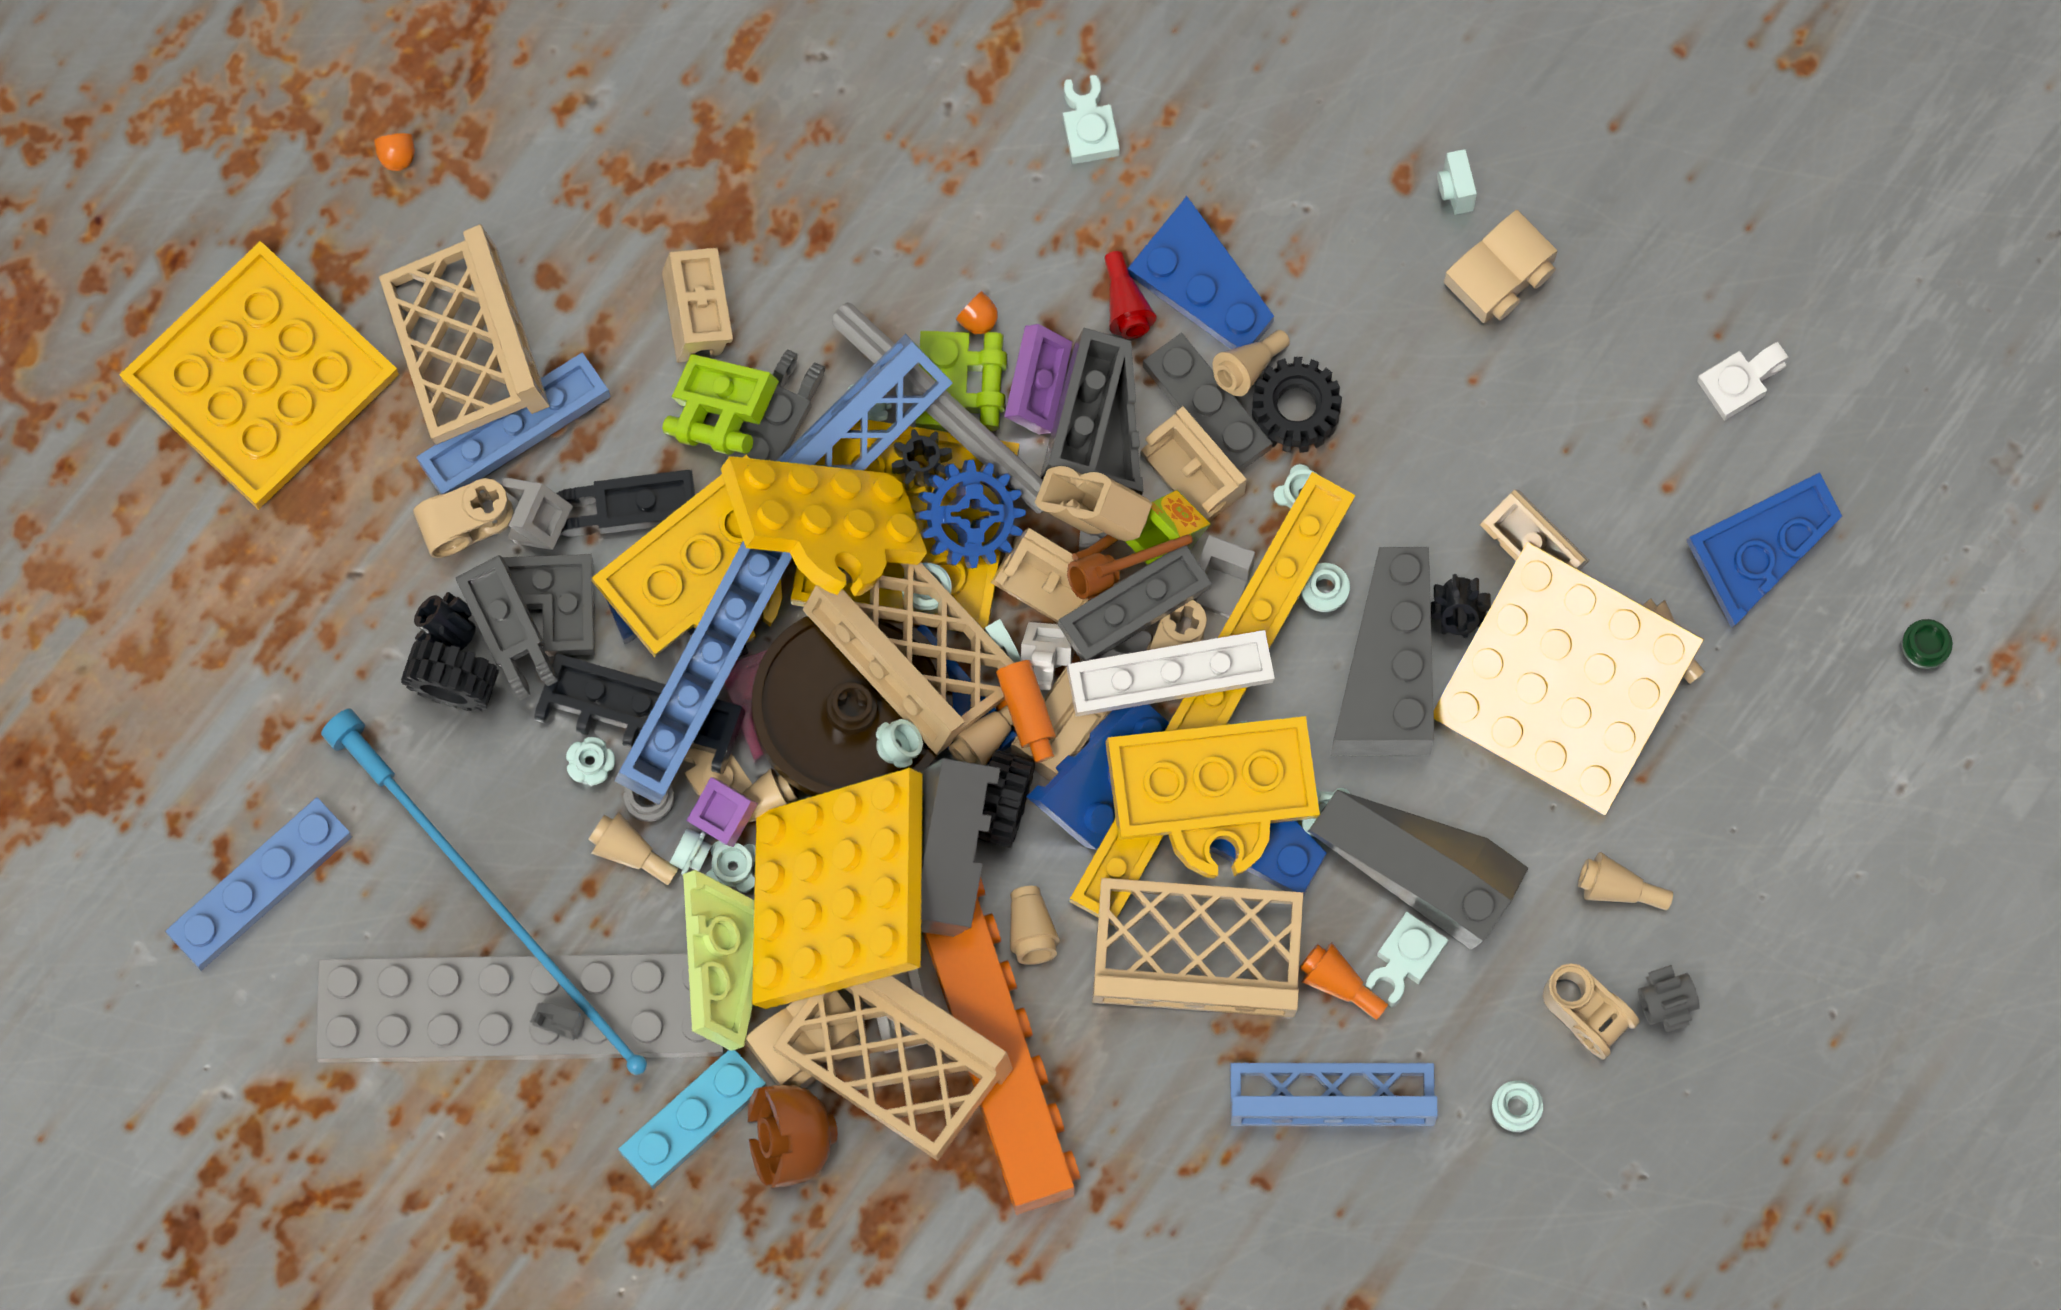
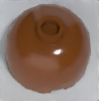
M774 1085L755 1088L750 1097L748 1122L757 1121L759 1140L755 1138L749 1139L753 1163L761 1182L764 1185H772L771 1188L795 1185L810 1180L821 1171L829 1157L831 1145L837 1142L838 1130L834 1116L827 1114L822 1102L814 1094L800 1086Z

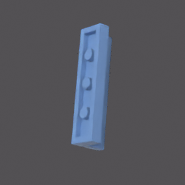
M905 334L776 461L814 465L825 455V465L817 466L864 471L953 382ZM919 362L934 377L936 382L923 395H903V377ZM896 385V395H886ZM876 403H896V421L887 430H868V411ZM903 403H914L903 414ZM861 419V430H850ZM841 438H860V457L852 465H832V447ZM867 438H878L867 449Z
M1230 1063L1231 1126H1434L1438 1116L1437 1096H1435L1434 1063ZM1241 1076H1262L1276 1090L1270 1096H1241ZM1274 1076L1289 1077L1281 1084ZM1300 1076H1313L1326 1091L1321 1096H1293L1287 1088ZM1325 1076L1340 1077L1332 1084ZM1350 1076H1364L1377 1091L1372 1096H1344L1338 1088ZM1375 1076L1391 1077L1383 1084ZM1401 1076H1423V1096H1395L1389 1088Z

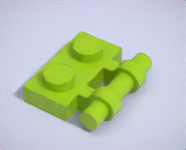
M920 331V349L953 382L946 391L970 413L980 414V422L989 431L998 430L1000 413L1005 411L1006 398L1005 394L1001 393L1002 371L1007 369L1008 357L1007 352L1003 351L1004 335L998 332L985 333L983 350L978 352L969 351L970 336L968 332ZM919 363V366L934 379V377ZM968 371L982 372L981 392L967 393ZM926 411L916 419L915 424L918 428L947 431Z
M691 354L672 394V398L680 406H684L680 418L669 415L664 419L663 432L666 435L676 437L677 441L682 444L696 446L699 443L711 445L714 451L731 455L734 452L748 454L753 447V437L749 434L741 433L739 431L743 421L760 425L779 381L770 372ZM708 412L720 415L715 426L704 424Z

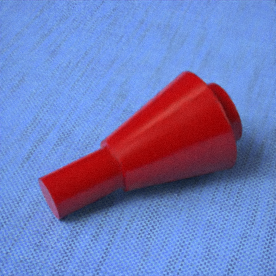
M1112 251L1104 257L1111 280L1109 285V330L1112 334L1122 336L1125 339L1139 338L1149 331L1150 327L1156 322L1157 316L1133 278L1129 276L1123 253L1121 251Z

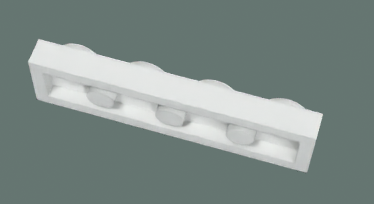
M1265 630L1068 664L1066 668L1076 717L1273 683L1275 679Z

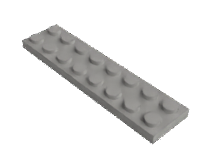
M688 953L549 956L635 1055L653 1058L714 1057L724 1054V1047L692 1031ZM535 956L318 960L316 1059L319 1063L624 1058ZM538 1003H548L579 1012L584 1025L578 1040L574 1039L573 1041L533 1026L530 1020Z

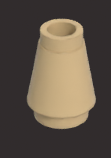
M1023 886L1013 890L1010 893L1012 901L1010 951L1016 954L1019 963L1025 965L1040 964L1053 959L1057 955L1056 946L1060 943V939L1044 899L1041 896L1040 888L1037 886Z

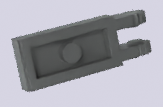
M789 349L783 353L773 372V376L779 382L760 425L745 421L740 429L741 433L749 434L753 437V447L747 454L749 458L776 461L790 448L811 409V399L820 385L825 372V366L816 362L813 363L807 370L797 395L785 389L784 386L795 370L798 354ZM734 452L731 455H726L722 466L729 456L744 457L746 454Z
M498 555L455 577L496 665L503 669L518 699L522 700L531 694L529 684L515 663V660L529 653L540 679L547 686L557 682V674L548 655L542 648L545 643L504 558Z

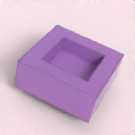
M711 777L686 821L725 845L734 847L758 803L719 779Z

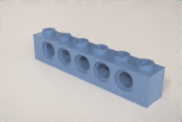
M744 541L742 542L625 759L615 782L658 805L660 804L791 560L790 552L749 549L745 547Z

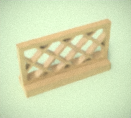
M481 224L463 231L465 241L379 276L430 437L436 445L527 407L530 413L533 414L550 407L497 247ZM463 258L465 259L467 269L458 285L440 279L447 265ZM415 279L424 283L415 302L411 304L399 299L395 287ZM472 283H473L475 292L472 291V290H469L470 287H471V285H472ZM435 287L453 293L442 315L425 309ZM464 298L479 303L481 307L471 326L453 319ZM403 310L409 312L406 318L404 316ZM419 317L438 323L427 344L413 340L410 335ZM485 324L487 326L488 332L482 330ZM448 328L467 334L456 355L437 349ZM478 338L492 343L494 347L485 366L466 360ZM416 351L421 352V355H420L419 359H418V356H417ZM433 357L451 363L440 385L429 382L424 378V373ZM498 365H500L502 373L496 371ZM462 368L480 374L469 396L451 390ZM491 379L506 384L510 397L491 405L480 401ZM429 391L435 393L432 400ZM446 398L464 404L457 419L440 426L437 414Z
M921 562L918 565L899 563L904 568V579L882 575L874 587L870 589V604L854 602L843 589L838 595H835L816 585L802 610L904 720L910 721L917 727L922 740L936 755L950 746L958 734L1005 700L1001 687L980 684V665L1000 669L1014 662ZM845 570L842 571L846 575L847 583L845 586L848 583H852L851 576ZM879 588L904 591V610L879 606ZM913 593L929 595L932 599L934 598L939 603L938 615L913 611ZM878 618L903 622V640L887 638L878 628ZM913 624L937 627V646L912 642ZM947 629L964 632L971 640V651L946 647ZM912 654L937 658V677L921 674L912 665ZM946 660L970 663L971 682L946 678ZM946 691L971 694L970 710L960 716L946 701ZM980 696L986 697L980 702Z
M1101 878L1092 1003L1294 1017L1298 1009V973L1303 892ZM1111 891L1131 892L1145 908L1123 926L1109 910ZM1142 893L1158 894L1159 896L1150 903ZM1169 895L1182 896L1195 910L1192 915L1175 929L1171 927L1155 908ZM1193 897L1210 899L1200 906ZM1219 899L1233 900L1245 914L1241 920L1225 933L1206 913V910ZM1244 901L1260 903L1251 910ZM1269 903L1292 904L1290 925L1276 937L1256 916ZM1150 913L1168 935L1149 952H1146L1129 933V930ZM1198 917H1201L1219 939L1197 956L1179 934ZM1251 920L1269 943L1248 960L1229 938ZM1110 921L1118 931L1107 940L1108 922ZM1290 933L1288 952L1280 941ZM1122 936L1141 956L1128 970L1105 969L1107 949ZM1172 940L1176 942L1192 961L1178 974L1165 973L1152 959L1155 954ZM1224 943L1240 961L1242 966L1229 977H1216L1202 961ZM1274 947L1288 962L1287 982L1266 980L1253 964ZM1147 963L1154 972L1137 970ZM1197 966L1205 976L1187 974ZM1247 970L1255 979H1242L1238 977Z
M892 976L844 988L854 995L856 1011L827 1016L825 1001L832 992L810 997L773 1045L775 1052L937 1161L996 1082L1001 1085L1013 1070L1006 1051ZM861 1000L873 1008L862 1009ZM819 1010L820 1018L812 1019ZM886 1016L894 1021L896 1038L872 1043L867 1042L864 1020ZM858 1022L861 1045L832 1050L829 1027ZM902 1027L913 1035L903 1037ZM822 1028L824 1052L803 1055L791 1047L803 1031ZM927 1043L935 1049L936 1066L908 1071L905 1047ZM898 1049L902 1072L873 1077L869 1054ZM863 1055L866 1079L843 1082L836 1077L834 1060ZM943 1055L954 1062L944 1064ZM827 1062L828 1071L817 1063ZM969 1071L981 1079L969 1095L949 1098L946 1074ZM939 1076L943 1099L914 1105L910 1081ZM903 1082L907 1106L885 1110L877 1105L875 1087ZM868 1089L869 1099L858 1091ZM960 1107L952 1117L951 1108ZM944 1110L947 1125L937 1139L932 1142L918 1132L915 1115ZM909 1116L910 1126L898 1118Z

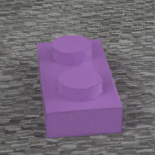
M1040 324L1025 326L1004 417L1038 435L1052 432L1073 344L1072 341Z

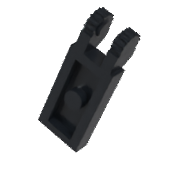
M692 470L593 481L594 485L563 489L556 494L573 506L572 508L588 506L596 502L597 514L567 518L561 534L565 537L592 535L600 531V534L656 527L695 496Z

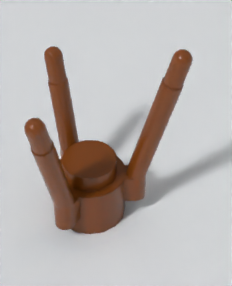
M1107 534L1087 549L1072 554L1073 561L1068 564L1067 568L1069 585L1078 598H1088V601L1113 587L1119 581L1120 570L1189 545L1193 542V538L1191 535H1185L1115 560L1109 554H1101L1102 551L1118 541V539Z

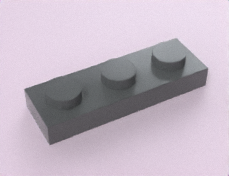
M1182 332L1143 360V368L1177 410L1184 406L1240 472L1272 449V442L1238 400L1217 384L1211 367Z
M1186 545L1163 555L1060 618L1058 626L1081 661L1094 660L1210 590L1212 582Z

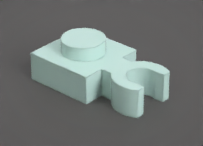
M1096 75L1090 76L1091 91L1087 95L1076 94L1073 90L1071 79L1065 80L1064 83L1065 101L1075 110L1063 113V122L1072 164L1116 157L1120 154L1111 104L1096 106L1101 96V84Z
M1406 912L1378 951L1377 957L1388 963L1387 966L1374 970L1369 975L1365 987L1372 991L1380 981L1391 983L1394 992L1390 995L1387 1003L1391 1008L1396 1006L1404 993L1405 978L1408 977L1417 984H1420L1446 947L1448 939Z

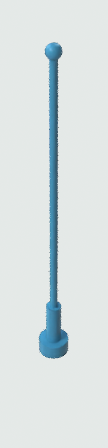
M345 709L330 719L321 732V735L335 751L346 748L380 787L385 785L625 1058L628 1071L634 1075L642 1074L647 1068L646 1059L641 1055H635L394 781L395 773L361 735L365 724L352 709Z

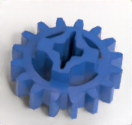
M974 460L964 461L962 473L959 472L954 464L944 466L947 478L943 479L937 475H931L928 480L934 491L932 493L921 492L918 495L920 500L928 504L927 510L915 513L916 519L927 520L928 527L920 532L922 538L933 537L936 542L930 551L933 555H938L945 550L948 551L947 564L951 566L957 565L962 556L965 558L967 568H977L979 556L982 557L987 565L996 563L994 550L998 549L1003 553H1010L1013 549L1006 540L1007 537L1022 535L1023 531L1013 525L1014 518L1025 516L1026 511L1014 508L1012 502L1022 495L1021 491H1007L1005 486L1011 476L1005 473L996 478L992 477L994 464L985 463L979 472H976ZM959 483V486L956 487L957 496L947 506H940L947 491ZM980 483L987 486L996 495L999 504H993L983 494V485H980ZM969 505H971L972 509H979L980 512H989L990 516L975 519L971 522L970 526L969 520L961 519V516L952 517L951 513L960 512L961 509L969 508ZM1000 522V526L993 538L982 545L986 530L993 523ZM941 524H947L958 534V543L960 545L953 542L945 534Z

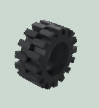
M1294 357L1293 363L1287 364L1286 358L1277 361L1275 369L1271 366L1266 368L1263 378H1258L1255 392L1253 393V420L1257 422L1260 429L1268 436L1273 447L1278 442L1283 445L1282 451L1290 453L1291 447H1299V453L1308 452L1309 445L1314 444L1315 448L1323 445L1326 436L1330 439L1335 431L1336 424L1339 422L1342 396L1339 395L1340 386L1337 380L1332 381V372L1327 367L1323 371L1318 369L1319 362L1311 359L1309 365L1303 364V357ZM1290 389L1305 390L1314 398L1316 409L1309 418L1303 421L1289 420L1278 409L1277 402L1280 396Z
M417 640L412 645L401 677V683L410 691L418 692L417 695L424 698L430 697L436 703L440 704L443 702L447 703L449 707L457 709V706L467 711H472L473 709L478 712L482 711V709H487L499 670L495 664L489 663V660L483 657H475L476 654L473 652L461 651L459 647L453 645L447 647L441 642L435 641L433 644L428 640H422V642Z
M996 750L989 766L1000 768L998 784L988 782L982 814L992 816L989 832L979 830L978 839L1011 848L1021 823V817L1025 810L1026 800L1028 799L1027 796L1030 792L1035 761Z

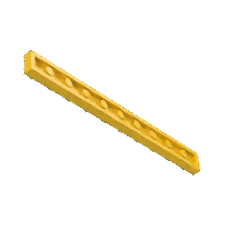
M1311 472L1218 638L1265 630L1268 648H1271L1356 495ZM1248 687L1183 698L1165 731L1227 725ZM1115 818L1071 895L1069 902L1098 918L1101 878L1140 880L1164 835L1118 840ZM1111 891L1109 910L1117 919L1132 894L1131 892Z

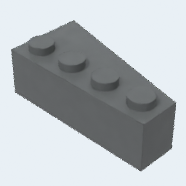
M1379 547L1330 756L1431 754L1434 742L1429 547Z

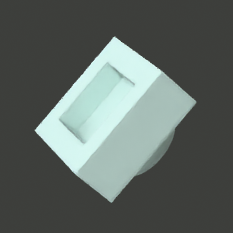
M1466 150L1446 153L1443 171L1437 173L1442 199L1451 200L1454 215L1471 212L1474 210L1477 192Z

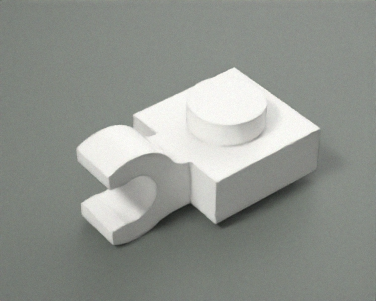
M1778 342L1765 348L1749 362H1747L1741 351H1738L1699 375L1697 382L1725 421L1765 397L1767 389L1762 384V381L1786 367L1785 361L1789 357Z
M1028 622L1021 644V661H1031L1040 690H1051L1055 668L1071 664L1075 650L1058 624Z

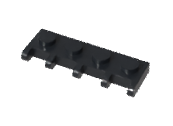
M556 653L552 666L557 674L558 681L550 686L544 685L535 710L534 719L546 723L552 708H557L579 715L576 725L577 733L588 735L594 719L623 727L626 730L622 744L625 747L632 748L666 684ZM716 699L690 747L715 754L711 771L723 774L742 724L745 710L740 705Z

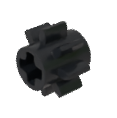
M913 429L911 431V439L905 445L901 442H895L894 452L903 459L891 464L892 473L905 474V489L907 491L916 485L925 486V490L932 493L933 487L928 478L931 475H937L943 479L947 478L944 465L941 463L952 459V450L946 447L939 449L938 432L935 431L930 437L919 436L916 429ZM924 455L925 460L929 462V466L920 468L919 463L915 461V457Z
M1453 574L1452 579L1448 580L1444 586L1434 585L1435 601L1431 602V619H1441L1442 634L1445 635L1449 632L1454 635H1462L1463 638H1468L1469 633L1473 632L1477 626H1481L1487 615L1486 612L1491 608V594H1479V579L1477 577L1470 580Z
M447 592L443 599L438 595L427 598L419 606L414 617V624L421 629L415 636V640L420 642L428 640L433 644L435 641L441 642L447 647H451V645L459 647V650L462 651L471 642L476 630L475 624L468 619L472 616L468 604L450 592Z

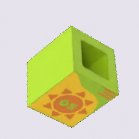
M1175 490L1151 502L1152 506L1147 522L1140 537L1125 542L1135 552H1139L1172 539L1191 535L1193 542L1187 545L1189 550H1191L1211 523L1178 490ZM1163 555L1147 560L1145 563L1149 565Z

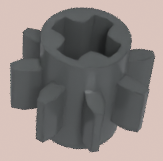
M1671 965L1648 972L1649 976L1646 977L1648 986L1639 988L1638 995L1649 1024L1652 1025L1663 1021L1666 1032L1688 1026L1689 1021H1692L1689 1012L1700 1008L1698 995L1689 974L1684 973L1675 976Z

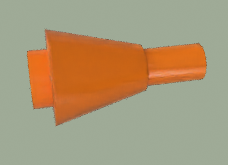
M1332 942L1325 949L1317 944L1300 966V969L1306 973L1301 981L1302 983L1344 1001H1352L1375 1020L1382 1015L1388 1006V1003L1363 985L1362 979Z

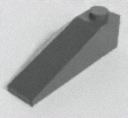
M1340 790L1333 794L1308 830L1314 837L1469 949H1473L1486 939L1512 901L1528 870L1526 865L1488 838Z

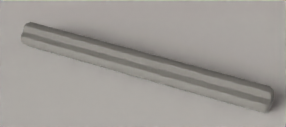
M851 303L843 304L832 316L833 326L874 364L895 344ZM916 364L903 377V391L908 395H923L936 381ZM945 390L925 411L981 463L994 464V475L998 477L1001 474L1008 473L1011 477L1006 486L1012 491L1020 490L1022 495L1019 498L1033 511L1039 514L1044 512L1035 504L1043 479Z

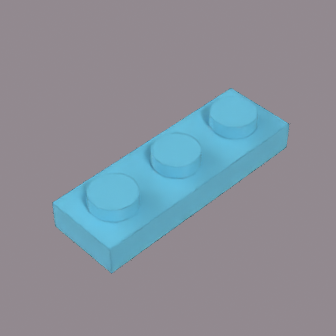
M728 1050L618 1148L619 1153L654 1190L749 1104L750 1097L755 1088L767 1087V1085L736 1050Z

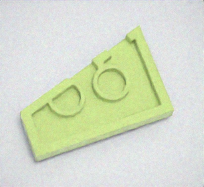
M693 870L683 874L692 1031L733 1051L744 1047L753 1006L754 900L697 870Z

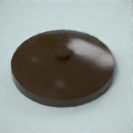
M809 616L803 617L784 630L764 654L757 669L752 690L751 713L754 732L763 754L772 767L787 782L810 796H816L907 768L922 772L933 765L938 759L940 753L936 755L924 741L921 752L912 759V764L906 768H898L893 763H888L880 757L876 747L878 727L884 722L890 724L903 718ZM878 618V628L887 638L903 640V622ZM913 627L912 642L932 645L921 632ZM912 654V665L921 674L937 677V658ZM946 691V701L953 708L952 692Z

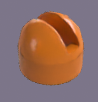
M390 134L374 140L377 158L387 169L400 171L407 168L412 162L415 154L412 134Z
M981 291L967 304L955 320L966 330L974 334H984L994 327L998 319V311L993 301Z

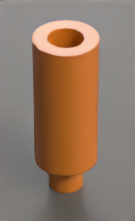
M1023 660L998 669L996 674L1021 748L1030 747L1035 763L1053 758L1054 754L1049 740L1055 738L1056 734L1031 661Z

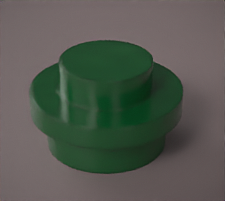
M1922 619L1912 623L1902 638V650L1905 657L1910 663L1923 669H1932L1942 665L1948 659L1953 647L1952 637L1948 629L1940 622L1932 619Z

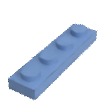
M583 352L540 378L550 407L533 414L530 413L527 407L434 445L418 455L416 458L419 465L439 494L449 493L482 479L610 398L608 388Z
M316 797L165 932L197 968L202 971L352 838L351 833Z

